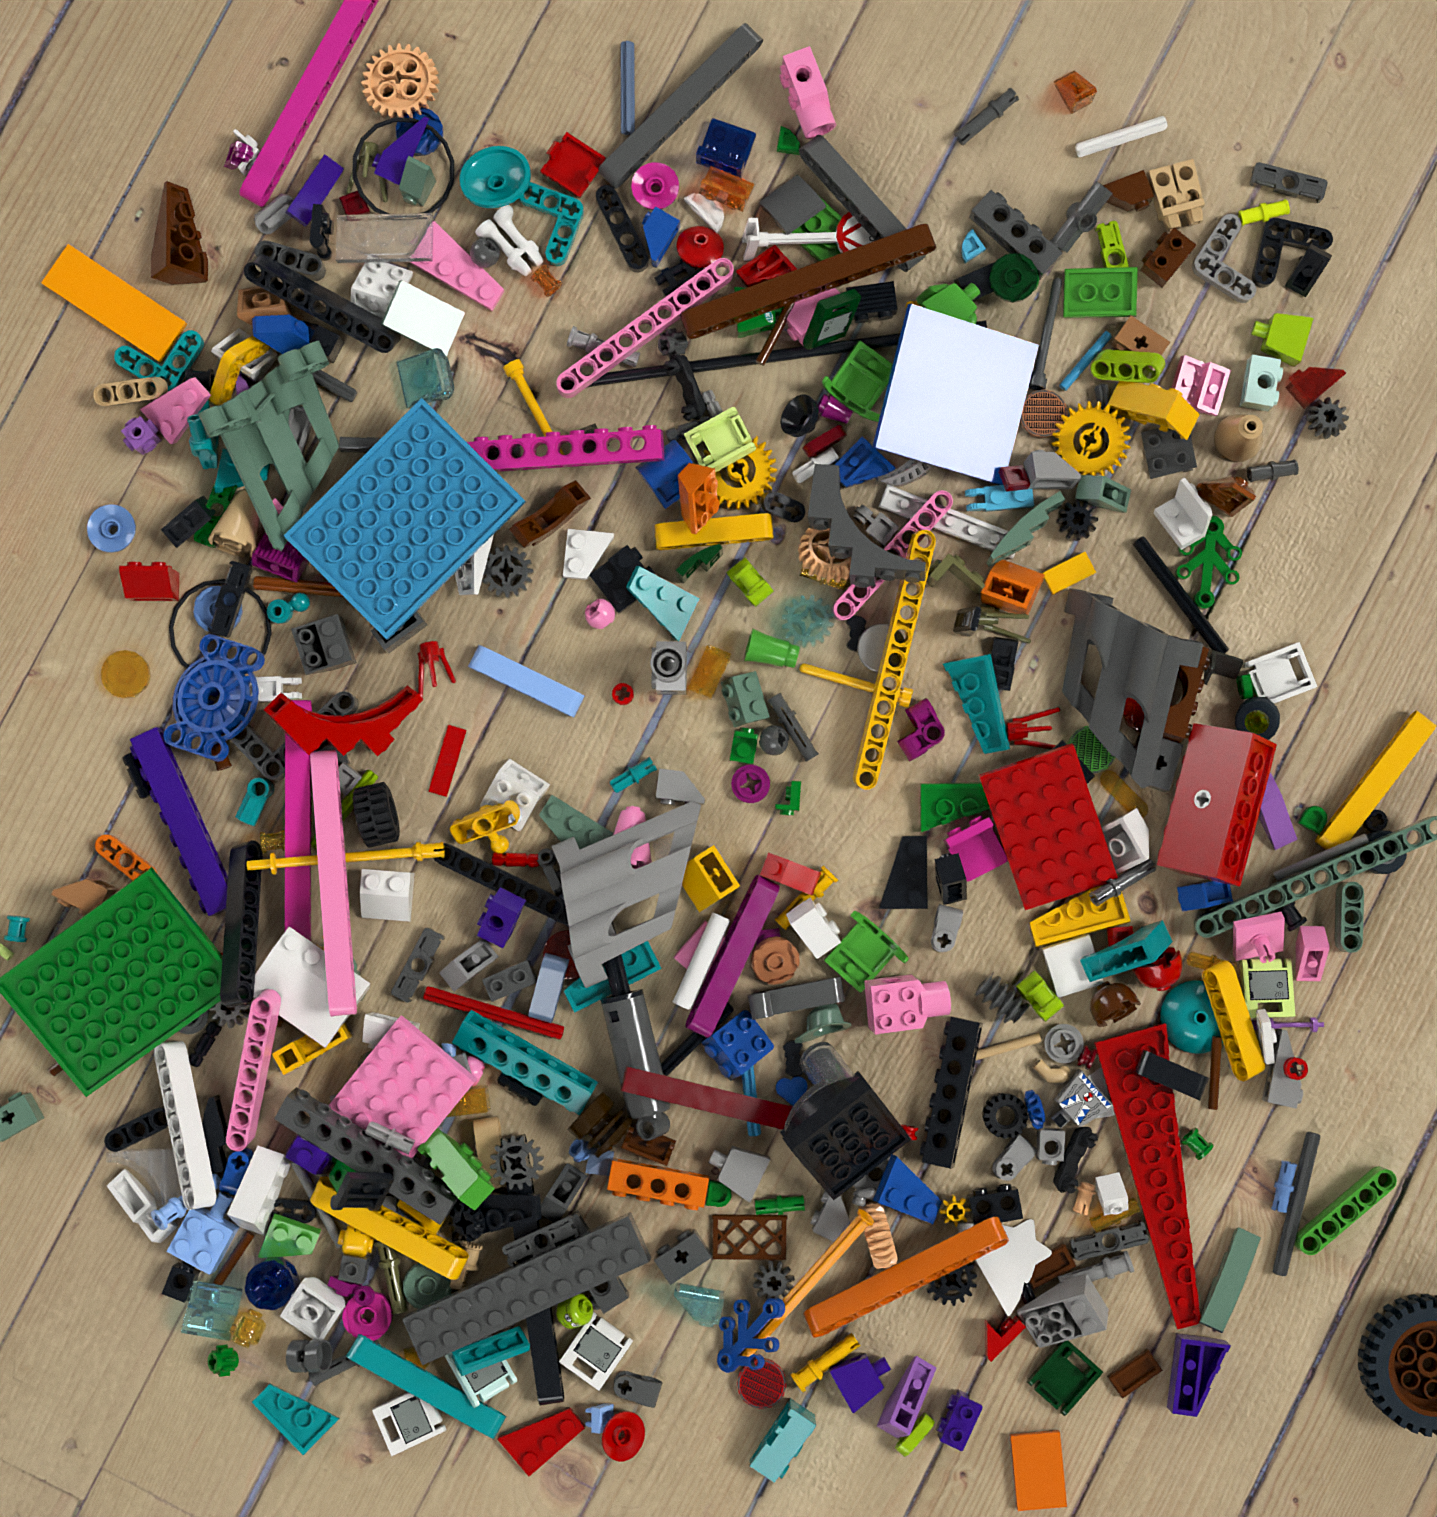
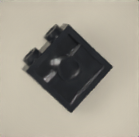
M626 545L610 557L609 561L590 574L592 580L618 614L637 601L626 588L635 567L640 566L655 574L650 566L645 568L640 562L643 557L635 546L630 549Z

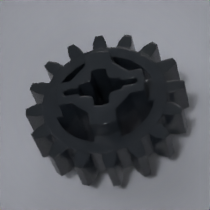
M973 1263L948 1273V1275L955 1277L957 1283L950 1280L947 1282L945 1276H942L937 1287L934 1281L928 1283L930 1286L927 1287V1292H935L932 1297L935 1301L941 1297L942 1305H945L947 1300H950L952 1305L955 1306L956 1299H960L964 1303L965 1299L963 1296L965 1294L972 1296L969 1289L970 1287L976 1288L977 1286L972 1281V1279L977 1278V1274L970 1272L974 1268ZM964 1269L966 1272V1283H963L961 1280V1274ZM949 1290H958V1291H959V1292L954 1293V1294H947V1292H948Z

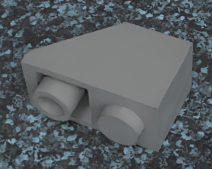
M659 769L656 799H661L660 804L675 805V801L685 802V804L692 801L698 804L705 803V798L683 771Z
M824 1191L821 1198L824 1204L820 1211H815L810 1224L813 1225L812 1230L814 1233L834 1242L848 1227L850 1220L841 1195L833 1200Z

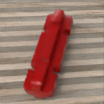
M493 853L492 864L494 866H503V864L525 867L526 865H529V867L539 866L537 862L539 860L538 854L506 853L504 855L503 853Z

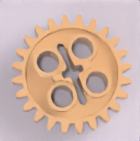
M400 43L397 45L396 50H393L389 45L387 53L380 49L381 57L372 56L375 63L366 64L370 72H363L366 80L362 81L361 84L365 88L363 94L367 98L368 104L372 106L376 113L380 111L383 118L388 114L390 119L396 117V115L399 118H404L406 114H408L409 118H413V112L415 111L422 115L420 108L423 106L429 109L427 101H435L431 93H438L439 91L436 84L440 83L436 76L439 73L436 67H434L433 60L429 59L426 52L421 54L419 47L412 51L410 44H407L405 50ZM411 68H416L414 72L408 73ZM393 69L390 74H385L386 71ZM412 90H417L415 94L408 95ZM388 92H393L391 96L385 97Z

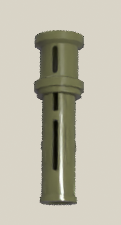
M377 1240L374 1242V1246L378 1248L379 1267L384 1270L392 1314L406 1312L408 1308L398 1269L400 1257H397L396 1250Z

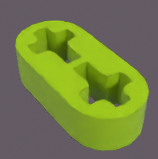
M923 1413L915 1421L911 1434L901 1437L895 1449L904 1457L908 1456L932 1429L935 1421L928 1414Z

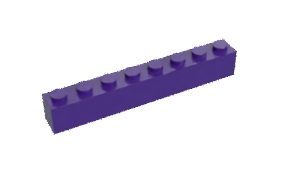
M155 727L131 738L132 746H130V750L136 760L139 759L141 763L140 773L145 781H149L152 788L149 792L153 801L158 803L161 808L159 815L164 825L169 826L171 831L169 838L173 846L178 847L181 856H179L180 863L190 873L189 883L194 891H198L201 898L199 900L201 910L204 914L207 913L208 916H215L226 911L228 875L172 749L164 740V731L161 728Z

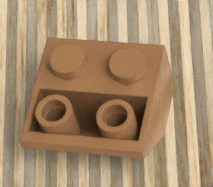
M84 879L55 889L51 895L57 897L56 902L63 906L79 908L78 913L85 916L120 889L100 879Z

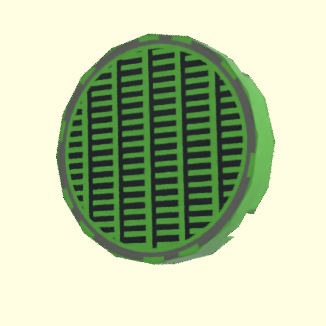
M1088 726L1077 730L1069 739L1068 744H1074L1077 756L1092 773H1100L1107 769L1115 759V756L1108 752Z

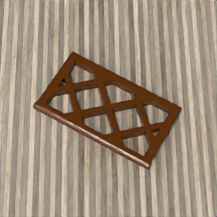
M712 1215L713 1259L786 1260L787 1215ZM718 1220H731L734 1225L723 1234L718 1228ZM743 1220H756L759 1225L749 1234L740 1223ZM769 1220H781V1229L776 1234L766 1226ZM736 1227L746 1236L737 1247L727 1238ZM762 1227L772 1236L763 1247L753 1238ZM723 1240L733 1249L730 1254H718V1245ZM750 1240L759 1251L756 1254H743L740 1249ZM776 1240L781 1246V1254H768L765 1250Z

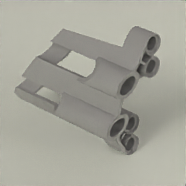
M694 801L582 849H579L575 837L552 846L561 872V884L571 940L568 949L585 988L608 979L602 966L604 962L671 929L701 808L700 804ZM674 832L668 856L638 869L632 868L631 855L635 848ZM659 894L654 918L615 934L611 923L620 911Z

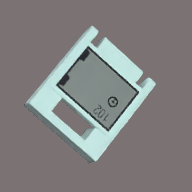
M490 1334V1335H488V1336H486V1337H484V1338H481V1339H479V1340H477V1341H475V1342H478V1341H481V1340H483V1339L489 1338V1337H491V1336H493V1335ZM452 1352L445 1355L446 1360L474 1408L480 1405L476 1395L484 1403L508 1388L509 1384L505 1377H507L511 1385L517 1382V1378L507 1360L461 1376L452 1359Z

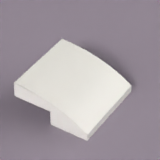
M1089 934L1042 947L1056 996L1063 997L1104 983L1103 978L1089 982L1080 962L1084 956L1095 953Z

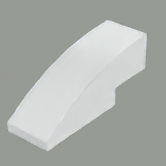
M124 1169L107 1185L131 1220L140 1225L151 1242H163L178 1228L174 1220L168 1224L165 1230L157 1227L151 1217V1212L162 1208L161 1204L127 1169Z

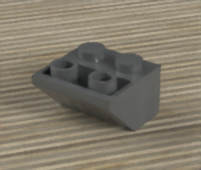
M336 614L291 629L305 675L333 671L357 663L343 618L340 615Z

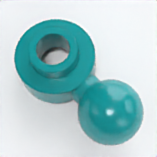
M296 593L292 596L290 602L281 599L273 600L267 607L268 618L274 623H287L292 618L294 610L303 612L309 608L310 599L304 593ZM277 607H280L282 610L279 616L275 613Z

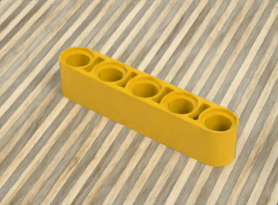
M769 513L710 518L697 534L690 532L685 521L654 525L657 550L767 541L774 538L772 515Z
M1223 960L1205 969L1202 973V978L1232 1071L1238 1080L1244 1082L1265 1070V1063L1235 969L1230 962Z

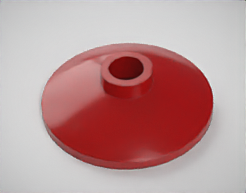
M694 226L684 230L679 235L676 249L679 257L685 263L693 267L704 268L722 257L724 243L720 235L708 227Z
M630 1411L619 1412L609 1419L602 1434L603 1450L609 1458L623 1462L633 1458L640 1451L645 1439V1427L642 1419Z

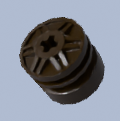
M604 1092L567 1129L578 1140L589 1134L592 1138L586 1148L589 1150L596 1142L600 1145L593 1153L596 1158L610 1151L625 1136L630 1124L633 1122L630 1117H627L621 1124L617 1121L624 1113L622 1109L613 1116L609 1113L615 1102Z

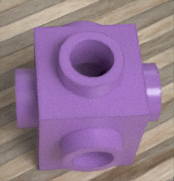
M141 416L130 419L125 424V428L121 430L126 437L123 441L131 451L137 450L142 455L152 451L162 441L156 434L159 430L150 419L148 421L144 420Z

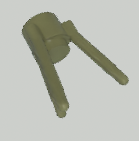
M364 142L357 157V171L361 163L363 165L362 176L364 178L367 177L368 167L372 166L378 153L379 147L373 142ZM352 172L346 190L347 194L351 193L354 185ZM379 176L383 201L387 202L385 179Z
M988 604L980 606L982 610L978 625H984V630L994 631L1028 644L1031 643V640L1026 637L993 626V624H998L999 618L1029 619L1028 614L1001 613L997 610L998 608Z

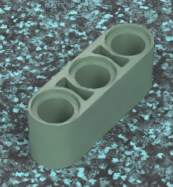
M1343 882L1336 889L1334 941L1335 946L1340 951L1354 953L1359 951L1363 944L1364 889L1357 882ZM1349 886L1354 889L1352 899H1348L1345 895L1346 888ZM1349 910L1354 915V919L1350 924L1345 921V914ZM1347 935L1353 938V945L1350 948H1347L1344 944V939Z

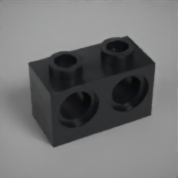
M948 853L935 859L936 882L943 905L967 900V880L959 853L953 855Z
M1007 1183L997 1185L996 1190L987 1191V1188L972 1190L973 1194H968L967 1198L973 1226L992 1217H999L1001 1223L1023 1219L1018 1189L1015 1186L1011 1187V1184ZM1005 1196H1011L1013 1199V1203L1009 1208H1002L1000 1205L1001 1199ZM981 1200H986L989 1203V1207L985 1212H978L976 1210V1205Z

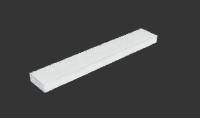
M887 484L878 508L910 520L927 499ZM935 503L938 508H945V506ZM949 509L932 528L991 552L995 550L1003 537L1009 532L953 509ZM920 514L918 518L919 523L929 526V516ZM1015 553L1007 558L1013 560Z

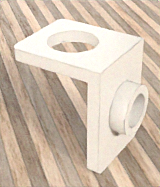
M235 129L233 132L242 143L253 148L252 162L248 166L246 162H242L238 166L242 175L246 176L260 151L257 148L258 143L247 134L244 137Z

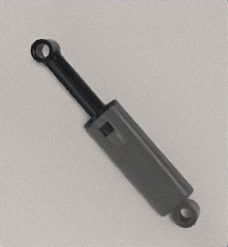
M612 921L611 924H612V927H613V929H614V931H615V934H616V929H615L614 921ZM622 954L604 962L612 996L602 998L600 1001L620 1084L622 1085L626 1066L663 1075L643 989L630 991ZM623 1092L628 1117L631 1119L640 1118L637 1121L636 1130L643 1140L650 1141L669 1131L670 1120L663 1113L670 1109L671 1104L669 1102Z

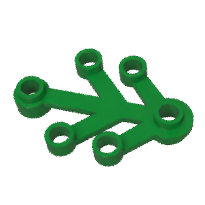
M1212 516L1210 523L1216 525V531H1210L1208 526L1205 537L1189 545V552H1184L1178 547V552L1182 556H1188L1193 552L1196 545L1205 540V549L1187 564L1180 565L1175 571L1178 579L1185 580L1190 577L1194 569L1203 563L1200 591L1193 598V602L1202 610L1211 607L1214 603V595L1211 592L1213 565L1221 573L1227 585H1234L1240 579L1239 573L1231 570L1215 551L1217 541L1225 550L1229 561L1235 562L1242 556V550L1237 546H1233L1223 534L1224 523L1217 516ZM1231 550L1237 551V558L1231 557ZM1180 568L1187 570L1186 576L1180 574ZM1231 573L1235 576L1234 582L1228 580V574ZM1202 595L1209 597L1208 603L1202 602Z

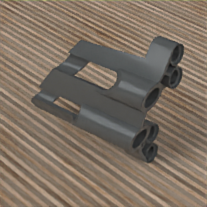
M1069 588L1064 612L1075 615L1062 692L1071 705L1089 723L1088 727L1108 752L1126 767L1132 779L1141 788L1150 786L1154 776L1179 665L1198 668L1204 643L1168 635L1148 623L1139 621L1121 612L1120 609L1112 605L1113 597ZM1089 644L1096 646L1102 662L1095 699L1085 686L1080 683ZM1128 697L1136 700L1144 712L1137 750L1119 730Z

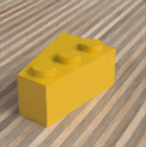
M1119 381L1108 402L1111 409L1119 411V416L1144 425L1147 422L1160 425V431L1167 432L1169 428L1176 431L1180 438L1188 440L1200 415L1182 397V392L1174 388L1165 390L1153 383H1150L1148 386L1139 382Z

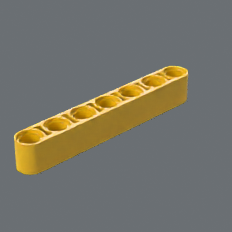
M1414 711L1330 818L1320 835L1316 837L1315 842L1327 850L1351 840L1433 733L1437 725L1419 711Z
M322 1176L319 1178L310 1198V1202L315 1207L446 1278L456 1280L460 1277L469 1257L464 1249L383 1205L378 1211H370L368 1208L332 1210L330 1206L331 1197L336 1195L337 1192L329 1177Z

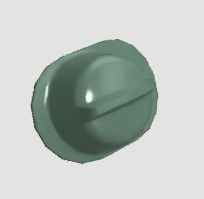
M837 1004L819 1006L809 1013L807 1017V1031L795 1039V1043H804L829 1033L843 1031L850 1028L852 1024L844 1022Z

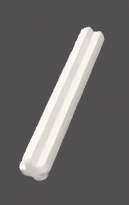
M1160 116L1077 143L1075 150L1078 157H1083L1163 131L1167 128V121L1164 116Z

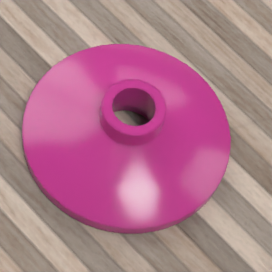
M652 162L643 165L636 171L632 179L631 188L635 200L644 208L653 210L656 206L659 209H664L676 199L679 192V181L676 173L669 166L663 163ZM656 185L660 187V190L653 192L651 188Z

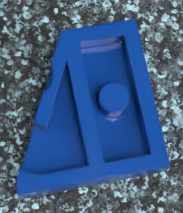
M863 436L835 464L839 465L840 484L845 488L887 475L896 469L875 448H872V445Z

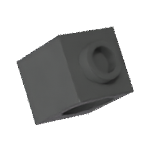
M343 1254L338 1280L363 1284L367 1280L371 1255L367 1254L365 1257Z

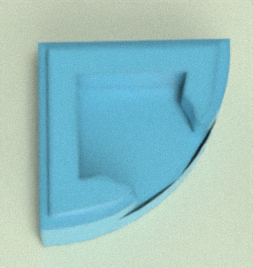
M973 229L966 235L962 243L961 254L965 264L986 250Z

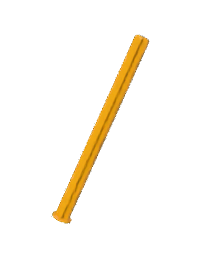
M862 1209L857 1211L858 1215L782 1299L785 1304L784 1315L780 1318L770 1319L755 1338L765 1339L769 1337L869 1225L872 1226L874 1224L873 1218ZM745 1348L740 1356L753 1355L758 1349Z

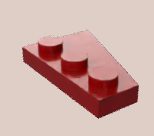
M569 1407L544 1417L535 1423L520 1427L518 1430L498 1436L497 1440L530 1477L584 1430L586 1425Z

